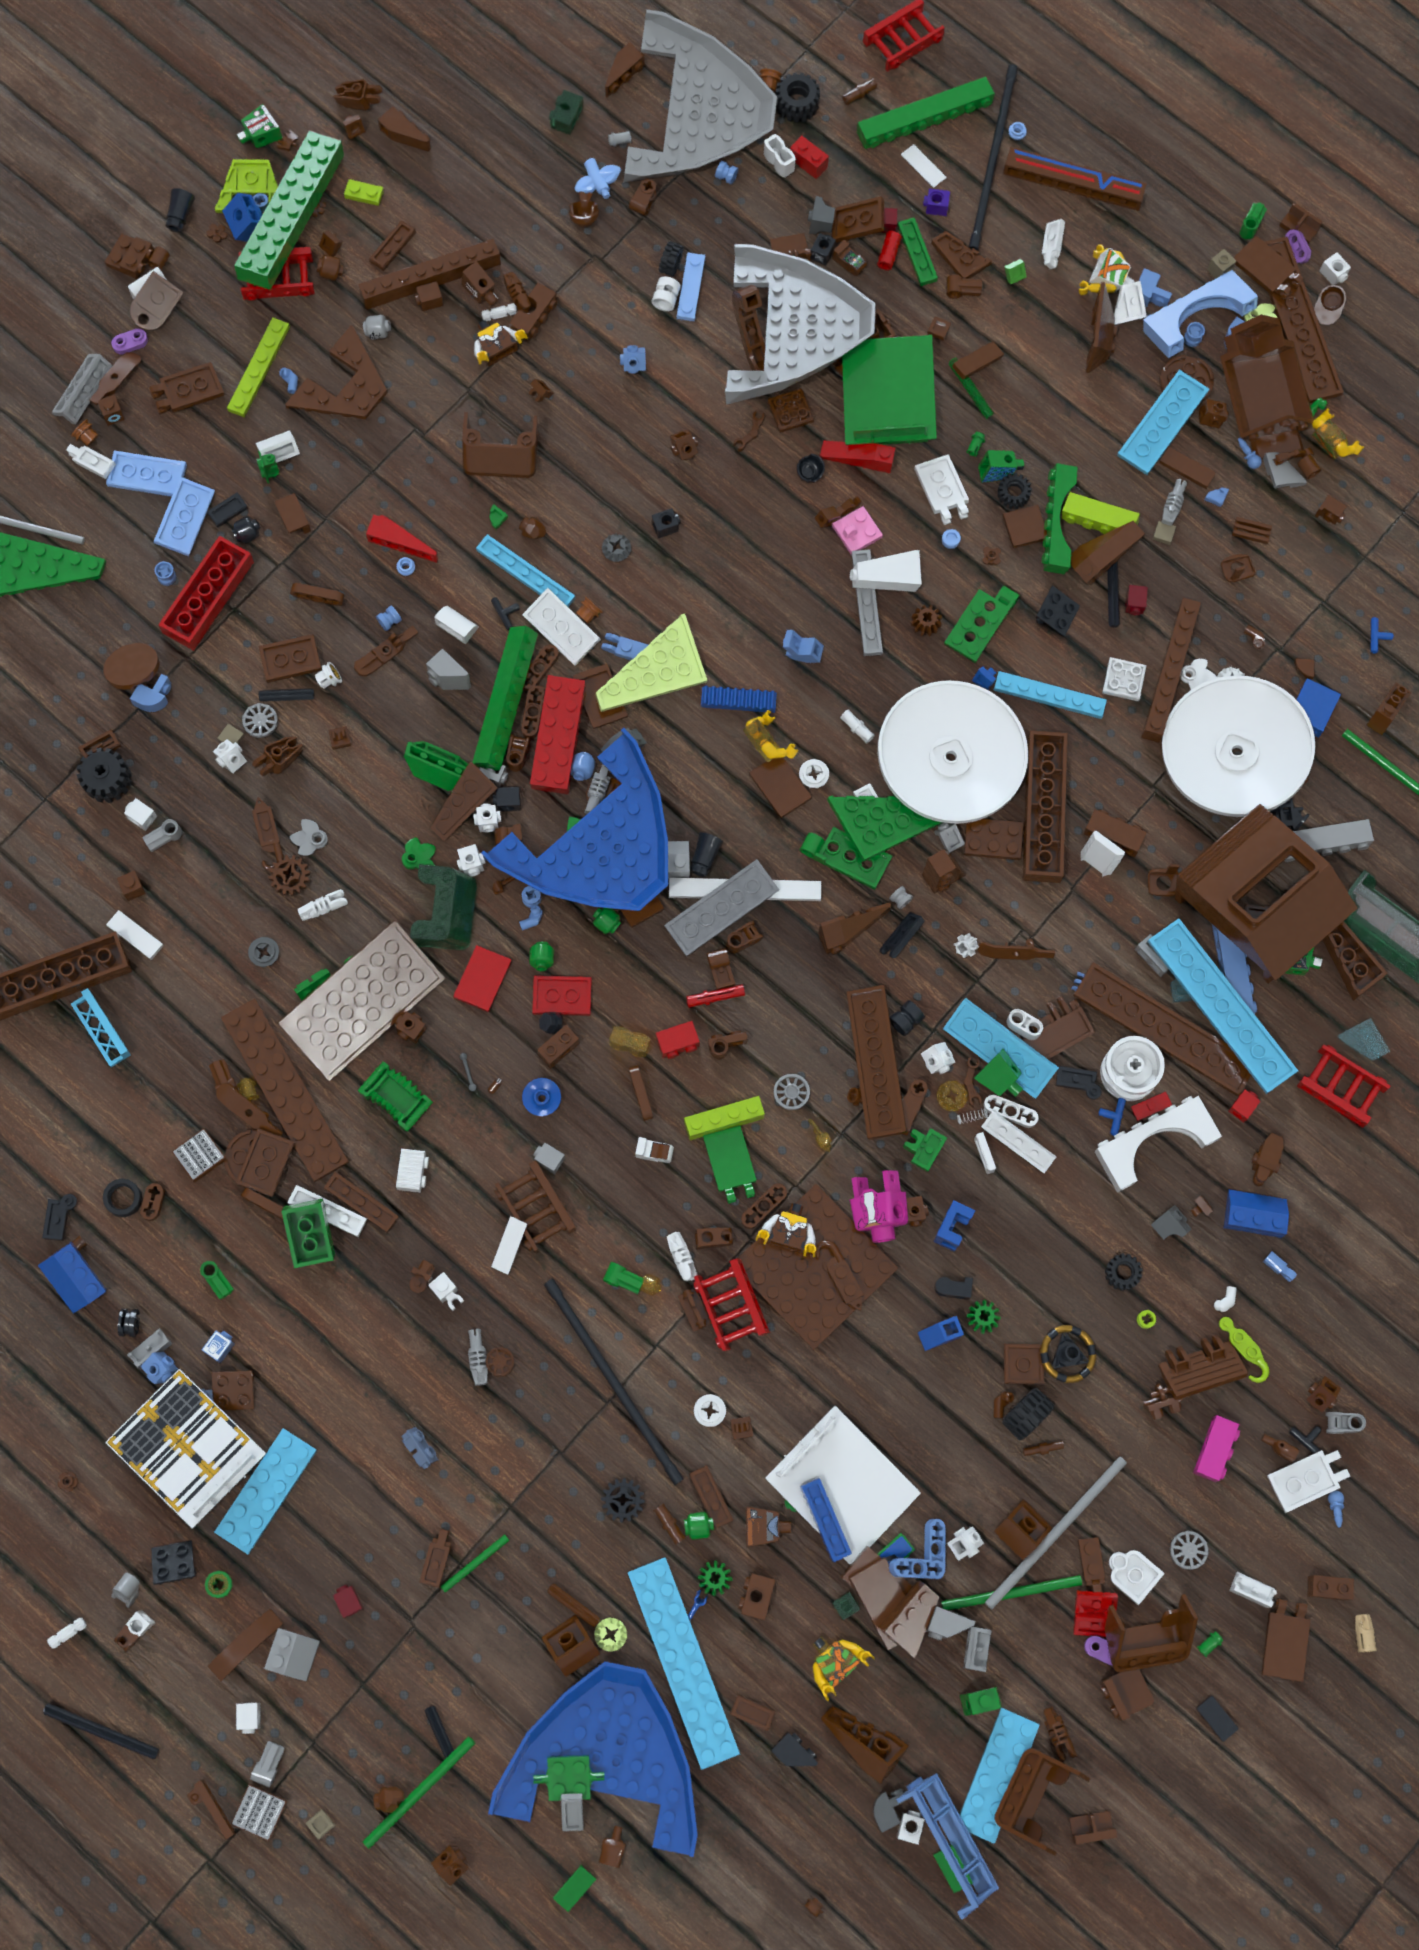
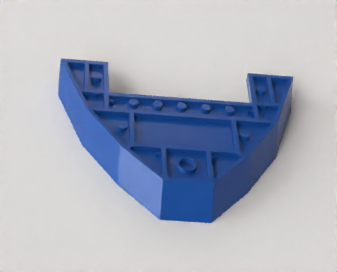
M622 728V735L597 757L621 785L538 858L511 832L488 853L482 851L481 854L484 859L495 868L545 895L592 907L640 911L668 886V837L660 792L637 741L625 728Z
M603 1662L568 1689L526 1733L492 1793L488 1814L530 1822L538 1784L533 1782V1775H546L548 1769L547 1757L589 1755V1765L592 1772H604L605 1781H592L590 1790L660 1804L652 1848L694 1857L698 1835L690 1767L670 1713L645 1670Z

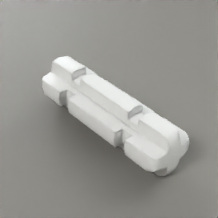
M512 303L508 304L507 307L504 305L492 308L491 311L484 310L482 311V318L486 321H490L491 318L498 319L507 316V314H516L517 309L515 304Z
M78 1618L74 1621V1624H69L57 1632L56 1636L50 1637L47 1640L51 1648L61 1645V1642H65L77 1634L78 1630L81 1631L86 1628V1622L83 1618Z

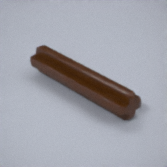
M551 1584L547 1592L592 1627L599 1623L600 1618L557 1585Z

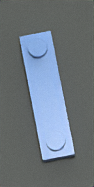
M687 253L677 319L695 321L705 255Z

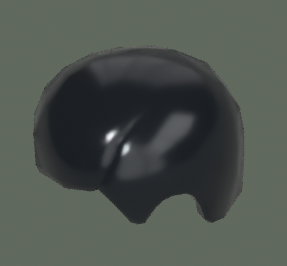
M815 454L802 457L796 467L797 475L804 482L814 483L821 479L825 471V463L820 456Z

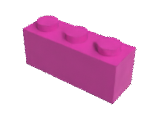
M1218 1415L1212 1417L1193 1471L1194 1474L1213 1482H1218L1225 1477L1227 1468H1225L1226 1461L1231 1459L1233 1441L1236 1442L1240 1434V1430H1238L1239 1424Z

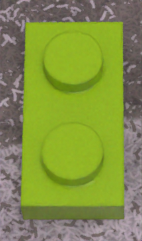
M349 179L344 197L379 206L384 190L381 186Z

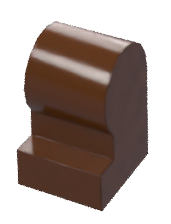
M521 824L495 829V846L511 832L522 842Z

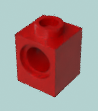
M1244 1090L1228 1112L1244 1123L1261 1101L1254 1092Z

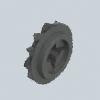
M615 533L614 535H608L603 540L602 552L611 561H623L630 555L631 544L624 534L618 535ZM620 542L621 549L617 548L613 552V545H617Z
M268 937L257 938L251 943L248 950L252 963L263 968L272 966L277 961L280 953L277 943ZM266 948H268L267 952L270 956L264 955L263 957H260L261 953L259 952V950H265Z

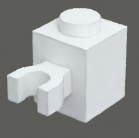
M444 1272L428 1285L442 1303L448 1300V1305L452 1311L456 1309L452 1305L453 1300L458 1299L461 1304L464 1302L461 1296L454 1294L458 1290Z

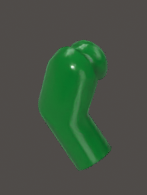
M1317 398L1310 405L1313 417L1319 408L1321 410L1326 408V400Z

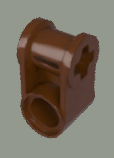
M645 179L641 182L629 204V209L644 216L648 214L657 196L656 183L652 179Z
M511 734L506 756L507 766L511 771L518 772L523 768L530 746V737L525 739ZM513 759L520 760L518 763H511Z
M754 921L746 923L729 934L726 942L729 952L739 953L764 938L754 926ZM736 939L740 944L734 946L730 941Z

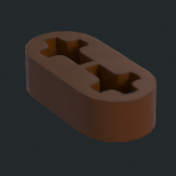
M157 1183L150 1184L144 1194L140 1213L147 1221H154L159 1217L165 1191ZM155 1188H157L160 1194L155 1195V1199L153 1201V1195L150 1192L154 1191ZM151 1204H153L152 1209L155 1211V1213L151 1214L150 1217H148V1214L145 1211L149 1210Z

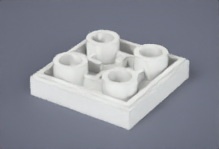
M1110 657L1102 693L1139 701L1146 665Z

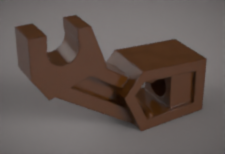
M856 496L853 500L851 498L847 499L836 509L834 506L821 509L816 515L815 520L821 528L832 526V523L856 509L860 505L861 500Z

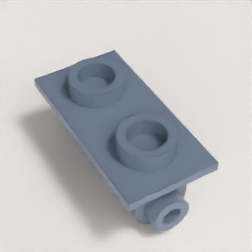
M416 1427L407 1430L401 1436L403 1438L402 1442L409 1452L415 1449L418 1451L413 1455V1458L419 1467L426 1469L431 1463L439 1460L436 1457L435 1450L425 1441L424 1434Z

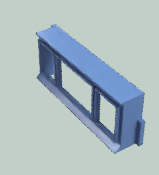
M937 1773L924 1780L922 1777H919L906 1786L908 1791L897 1798V1801L900 1803L910 1797L914 1798L969 1900L958 1911L962 1920L999 1887ZM923 1791L927 1801L929 1802L934 1812L933 1815L920 1792ZM937 1820L939 1821V1823H940V1825L942 1826V1828H943V1830H944V1832H945L947 1838L949 1839L951 1845H953V1847H954L956 1853L958 1854V1856H959V1858H960L962 1864L964 1865V1868H963V1869H962L961 1866L959 1865V1863H958V1861H957V1859H956L954 1853L952 1852V1850H951V1848H950L948 1842L946 1841V1839H945V1837H944V1835H943L941 1829L939 1828V1826H938V1824H937V1822H936ZM967 1874L970 1876L973 1882V1885L978 1893L977 1895L975 1894L966 1877Z

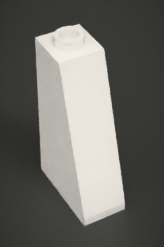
M919 550L858 562L850 571V580H852L853 587L916 592L922 584Z

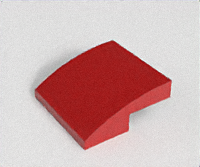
M1077 1591L1074 1612V1635L1106 1637L1105 1624L1109 1606H1114L1117 1611V1593Z

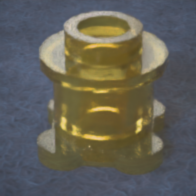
M251 1078L240 1080V1083L237 1084L240 1093L247 1097L249 1101L259 1099V1095L255 1092L256 1082L252 1081Z

